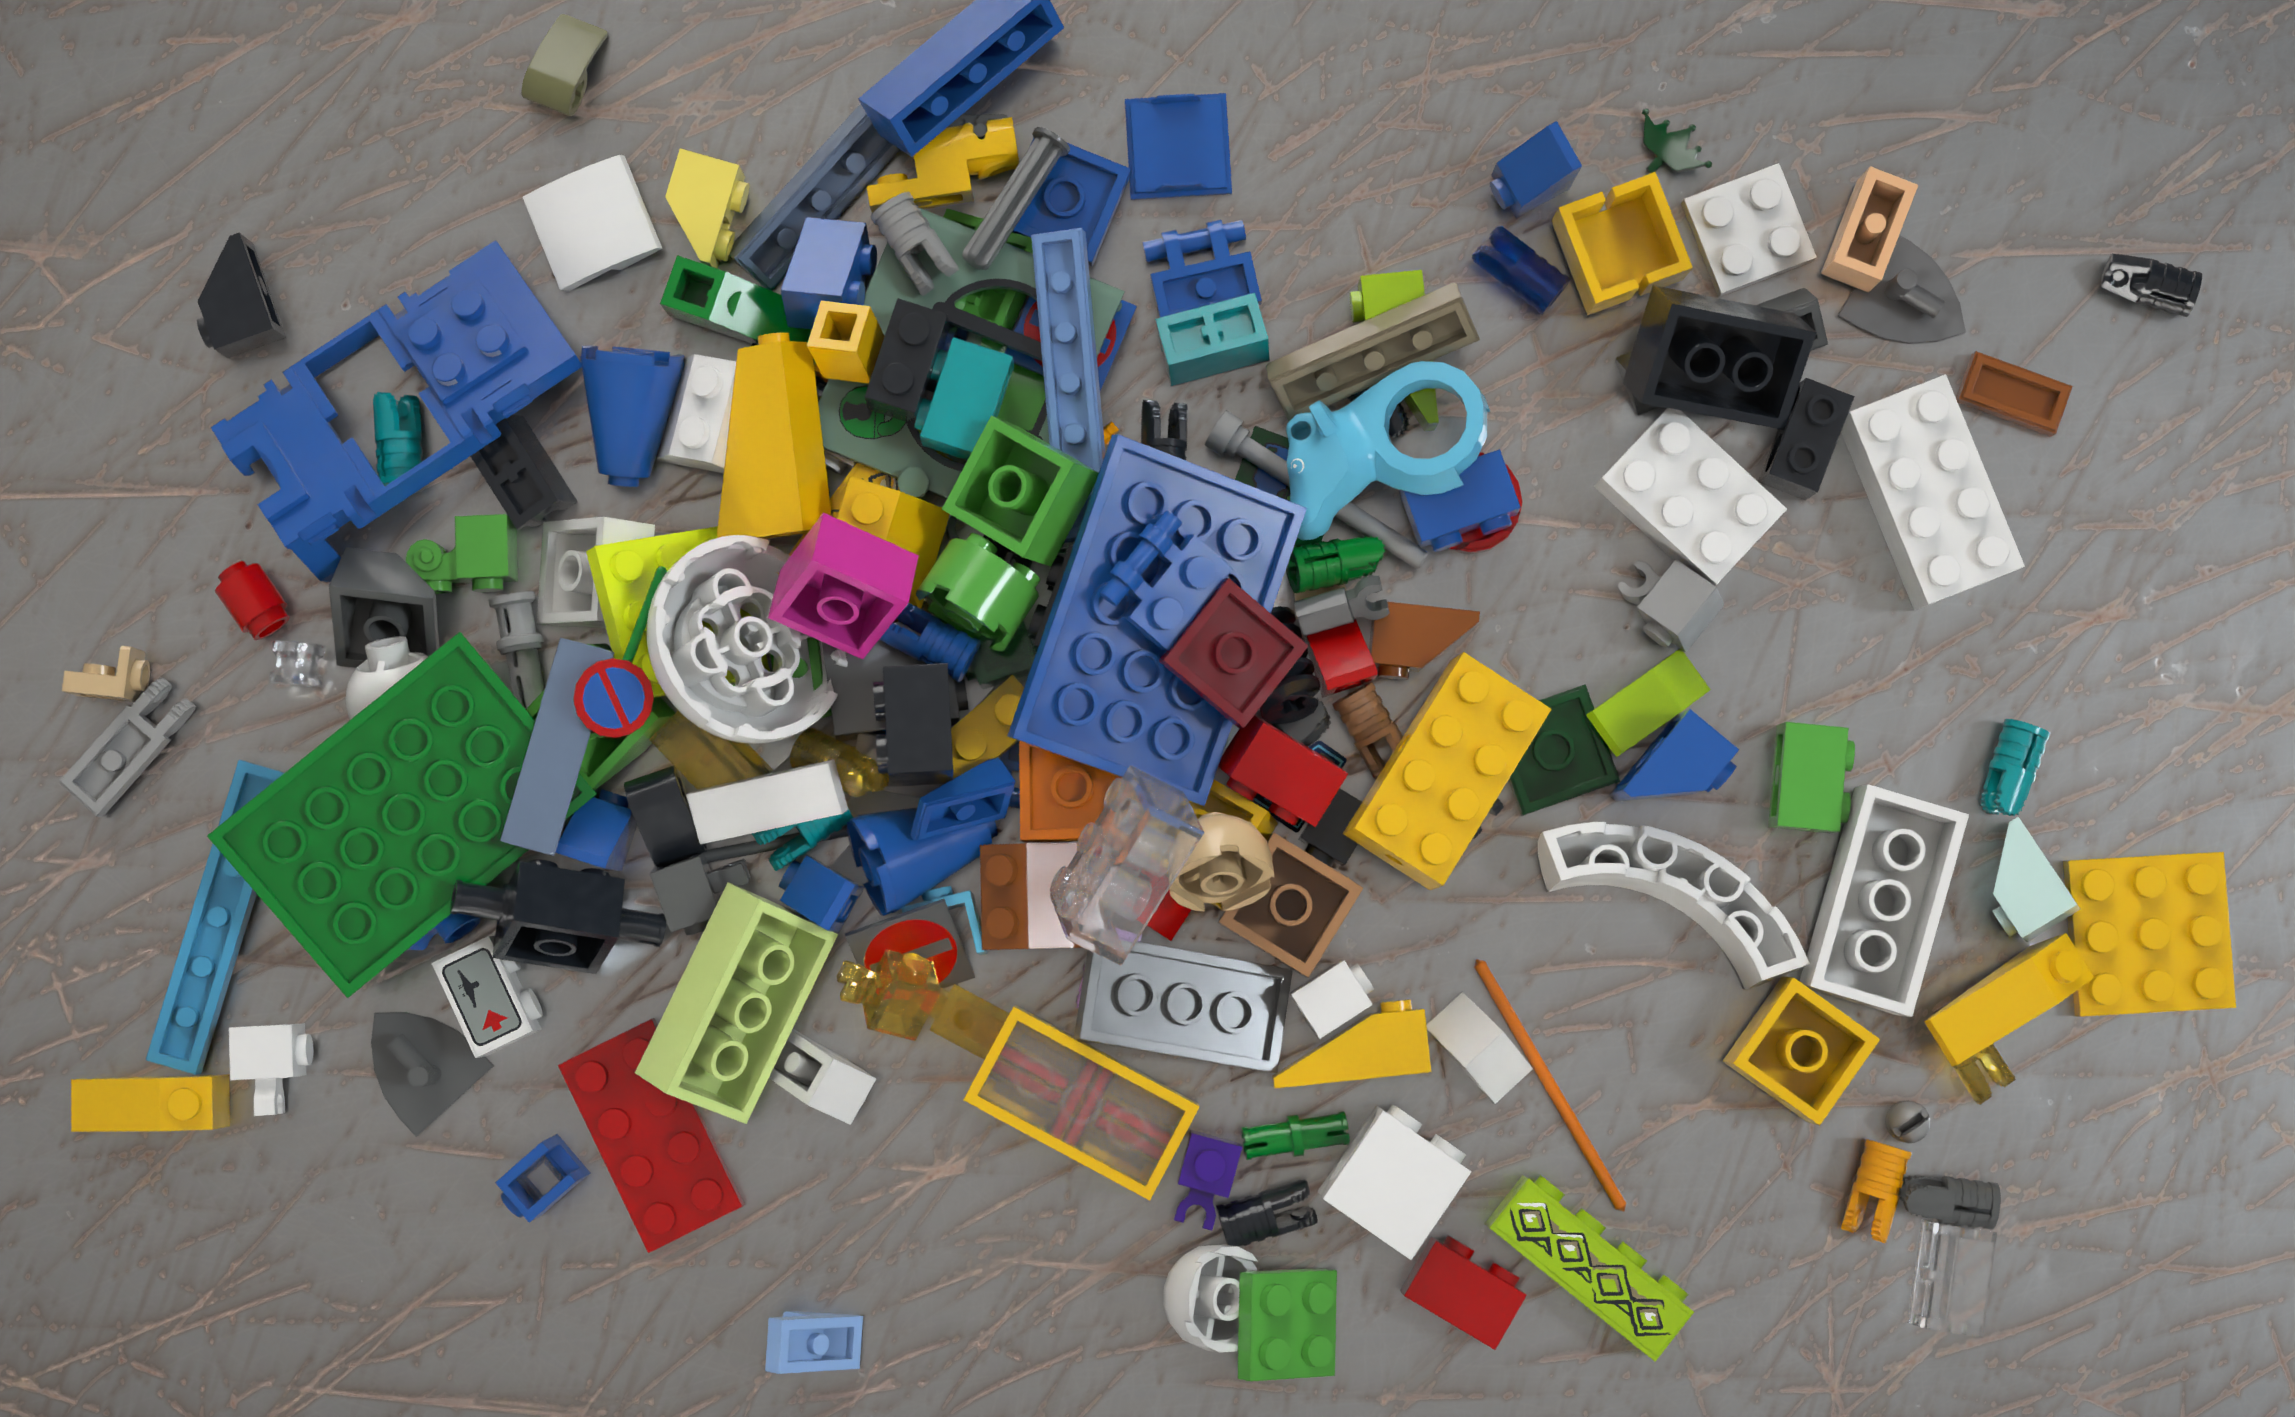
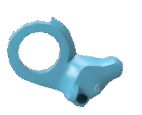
M1414 362L1391 373L1339 410L1330 411L1319 400L1308 406L1311 412L1296 414L1286 426L1289 442L1287 469L1291 493L1290 501L1307 508L1297 538L1300 540H1311L1324 535L1329 530L1332 520L1338 511L1374 481L1419 495L1442 494L1464 485L1459 475L1477 460L1487 438V412H1491L1485 396L1467 374L1444 362ZM1425 388L1443 389L1456 395L1465 405L1467 411L1466 428L1459 442L1445 454L1431 459L1412 458L1399 452L1391 443L1389 437L1390 418L1397 404L1409 394Z

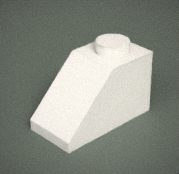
M792 1029L769 1079L806 1105L850 1125L876 1081V1078L846 1058Z

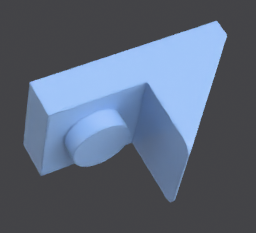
M786 1311L782 1317H770L768 1320L765 1371L786 1374L860 1369L863 1316Z

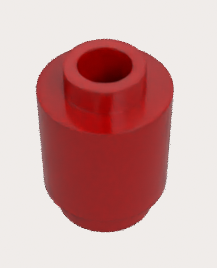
M239 561L226 568L218 576L221 583L216 587L215 593L243 633L249 632L254 640H260L273 634L289 621L290 617L285 611L287 603L259 563L247 565L245 561Z

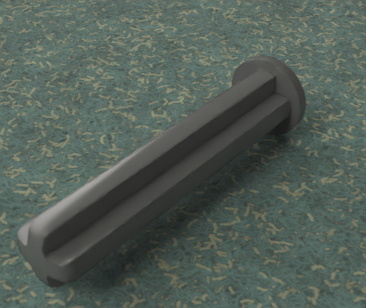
M1036 127L1032 133L1034 137L1033 143L963 250V259L972 267L978 270H987L991 266L1060 156H1067L1070 152L1069 145L1054 132L1043 127Z

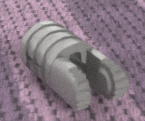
M904 192L877 208L872 213L871 219L875 225L879 226L881 234L886 237L891 249H894L896 258L917 290L924 296L934 289V284L917 254L926 250L936 267L948 277L958 271L959 268L935 230L930 228V223L926 217H923L918 205H915L911 193Z

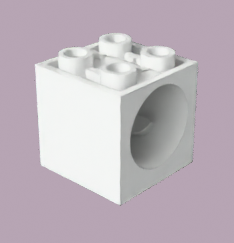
M1392 1104L1389 1110L1385 1112L1378 1106H1375L1319 1188L1318 1193L1329 1204L1412 1260L1472 1171L1461 1165L1466 1154L1437 1134L1434 1135L1430 1142L1417 1134L1423 1124Z

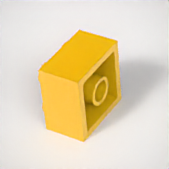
M1781 977L1725 1056L1723 1062L1806 1122L1820 1126L1880 1039L1796 978Z

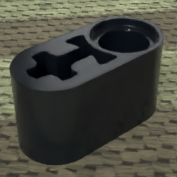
M675 765L624 782L629 807L656 868L690 858L692 855L701 852H707V844L699 843L686 797L688 793Z

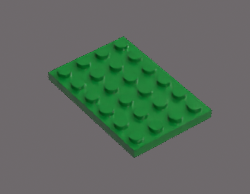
M458 632L209 833L207 837L341 992L349 998L451 914V897L456 880L487 885L529 850L502 842L500 839L535 719L465 636ZM580 773L578 774L565 820L597 794Z

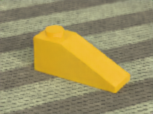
M2067 933L2027 947L1924 1022L1951 1066H1955L2056 1006L2091 981L2094 976Z
M1411 999L1380 1002L1381 1012L1370 1013L1274 1074L1272 1076L1273 1087L1285 1088L1432 1072L1425 1009H1412Z
M230 1074L71 1079V1132L214 1130L230 1126Z

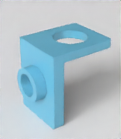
M952 886L929 890L922 894L923 902L902 908V913L941 899H945L949 910L966 906L976 952L979 955L988 954L987 950H982L981 923L974 894L970 890L953 894Z

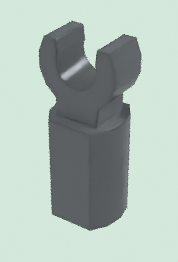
M1371 575L1364 577L1356 584L1355 588L1347 591L1343 587L1294 601L1297 619L1303 636L1306 637L1354 623V618L1361 616L1368 620H1378L1390 614L1387 599L1377 602L1366 600L1370 594L1383 590L1380 576Z

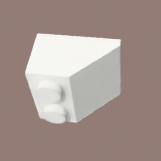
M696 354L684 358V370L655 460L724 473L736 361Z
M610 517L543 522L536 624L606 628L586 551L598 545L654 537L655 525Z

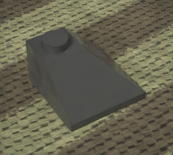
M346 547L329 584L337 666L357 668L367 659L365 645L389 637H406L410 652L423 653L428 657L439 649L435 591L397 553Z

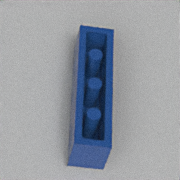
M975 0L866 91L858 100L879 135L913 157L1064 29V26L1050 0Z

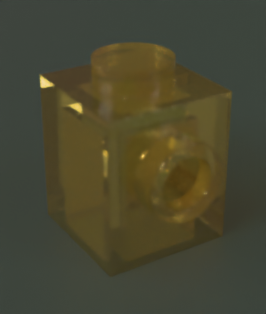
M955 983L950 992L941 988L927 1013V1016L934 1019L929 1030L985 1060L1010 1011Z

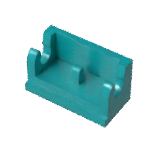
M1255 293L1155 319L1161 351L1164 353L1171 386L1270 360L1269 339Z

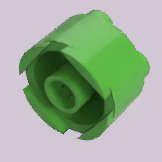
M970 533L966 540L953 538L948 542L919 586L916 596L919 601L928 596L932 600L928 610L945 624L948 623L954 626L955 629L962 630L972 638L979 639L981 634L991 638L993 642L989 648L996 651H1004L1037 601L1039 594L1036 587L1041 579L1028 567L1019 563H1014L1011 566L996 556V546L981 535Z

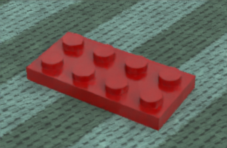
M655 1018L558 1065L648 1253L745 1205L697 1105L664 1093L635 1073L658 1026Z

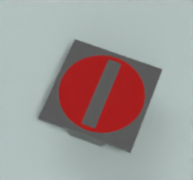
M945 899L845 933V937L877 1012L975 978Z

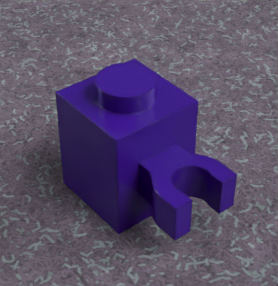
M1194 1130L1190 1131L1177 1178L1179 1185L1189 1187L1190 1189L1188 1194L1177 1205L1174 1216L1175 1221L1184 1223L1187 1209L1192 1205H1200L1206 1211L1202 1228L1213 1230L1216 1219L1215 1207L1213 1205L1214 1194L1229 1198L1242 1151L1241 1143Z

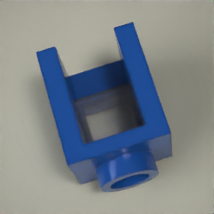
M556 1134L539 1143L495 1183L503 1191L501 1199L505 1206L517 1217L522 1218L524 1216L530 1223L542 1216L591 1173L562 1138Z

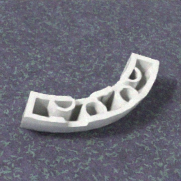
M1606 822L1567 825L1543 831L1538 839V857L1547 892L1584 885H1607L1631 889L1660 899L1682 911L1698 923L1716 941L1735 968L1745 990L1778 979L1810 964L1798 937L1785 916L1776 906L1772 907L1767 899L1750 883L1751 879L1749 876L1724 857L1695 841L1650 826L1642 825L1635 827L1621 824H1606Z

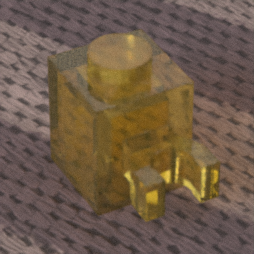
M885 949L874 972L860 964L844 960L836 976L837 982L845 984L840 992L841 1001L863 1004L867 1029L916 1041L940 995L934 962L926 960L915 953L903 954Z

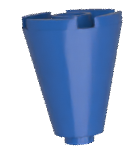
M582 346L580 359L598 473L608 475V484L638 487L639 478L650 477L684 370V355L670 356V352L613 346L612 351L598 350V346Z
M917 808L860 814L849 819L850 821L847 822V833L856 867L862 866L868 882L863 883L876 910L881 916L897 912L979 858L980 845L992 844V838L998 835L995 821L920 840H913L910 834Z

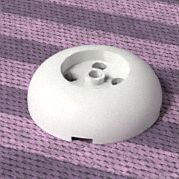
M732 535L712 539L698 545L682 556L664 575L652 598L648 613V653L655 676L668 699L678 711L699 728L734 742L749 744L775 742L791 737L816 723L833 705L838 694L833 691L831 679L827 683L822 641H819L823 682L816 690H813L807 643L809 636L768 618L779 575L776 572L779 573L790 558V555L768 545L770 540L746 535ZM740 608L752 616L741 618ZM702 621L709 623L714 633L706 627L703 628ZM840 649L833 651L831 658L836 661L835 664L847 667L848 662L845 652ZM767 653L774 656L772 672L766 670L762 665L761 658ZM800 658L805 660L808 664L807 673L803 677L793 678V673L799 665ZM727 670L734 675L735 686L730 684L725 678Z

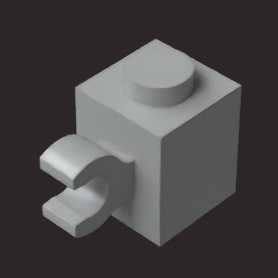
M1678 560L1672 563L1662 577L1658 576L1648 563L1637 561L1634 566L1637 572L1646 578V581L1639 588H1631L1621 581L1618 584V588L1622 596L1632 604H1639L1637 608L1646 624L1643 630L1650 638L1665 648L1673 643L1684 652H1687L1724 606L1717 587Z

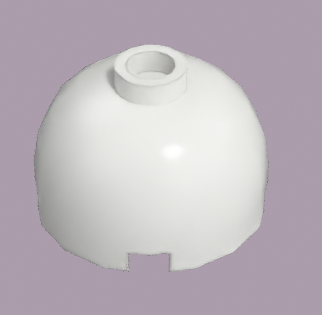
M1208 1245L1199 1246L1178 1259L1169 1271L1164 1285L1163 1306L1169 1323L1182 1340L1207 1351L1222 1353L1238 1350L1240 1272L1257 1271L1252 1261L1258 1262V1260L1252 1253L1238 1246Z

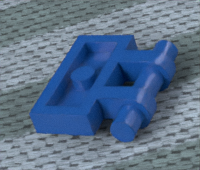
M1222 220L1207 222L1204 229L1178 234L1177 230L1161 233L1162 238L1142 242L1146 262L1166 258L1169 270L1150 274L1159 318L1252 293L1256 294L1258 304L1261 305L1262 299L1251 252L1230 256L1228 248L1229 243L1246 240L1242 220L1223 224ZM1211 248L1213 260L1185 266L1183 254Z
M1167 510L1155 525L1149 523L1138 536L1141 540L1139 545L1125 562L1120 560L1109 572L1111 580L1100 592V595L1114 606L1119 604L1127 592L1135 598L1136 601L1123 617L1164 651L1171 649L1233 570L1226 561L1195 534H1188L1180 546L1177 547L1171 540V537L1182 525V522ZM1158 556L1165 564L1152 581L1147 584L1141 575L1155 557Z

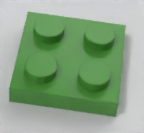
M1316 1268L1240 1272L1238 1379L1264 1381L1335 1376L1337 1270Z

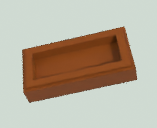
M1975 351L1971 354L1956 400L1965 406L2042 434L2053 436L2057 433L2073 386Z

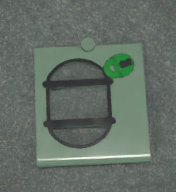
M920 208L921 214L930 223V228L935 230L959 270L948 277L936 267L926 250L917 254L934 284V289L922 296L896 258L894 249H891L887 243L865 293L864 306L871 307L884 336L896 301L899 298L948 314L949 324L1042 361L1041 342L955 307V304L964 297L987 289L1013 290L1028 295L1037 301L1033 254L1005 243L991 266L987 270H978L967 263L962 257L963 250L976 230ZM1090 277L1096 354L1098 357L1113 319L1122 308L1121 302L1125 291ZM828 379L818 403L824 449L898 479V487L901 492L921 498L928 491L947 499L965 464L949 460L934 449L922 446L918 429L914 428V424L868 410L865 401L868 383ZM929 391L927 399L932 400L934 392ZM1045 399L1033 429L1026 431L1049 444Z

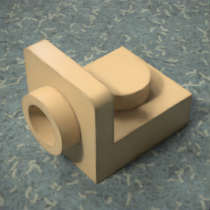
M121 646L116 676L115 667L84 663L83 672L64 671L62 691L79 697L135 702L140 697L141 691L147 689L150 679V664L148 660H145V651L131 646Z

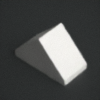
M1463 992L1426 1024L1427 1031L1494 1104L1533 1070L1507 1035Z

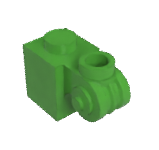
M507 514L455 516V547L452 551L447 552L445 548L431 540H419L412 544L407 551L406 563L435 591V594L452 593V583L472 584V591L475 592L503 591V582H518L517 529Z

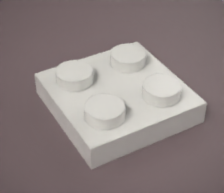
M1779 163L1695 194L1681 202L1718 297L1813 262L1817 258Z

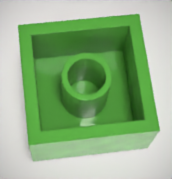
M991 415L942 510L1023 558L1051 567L1091 493L1099 472L1026 430Z

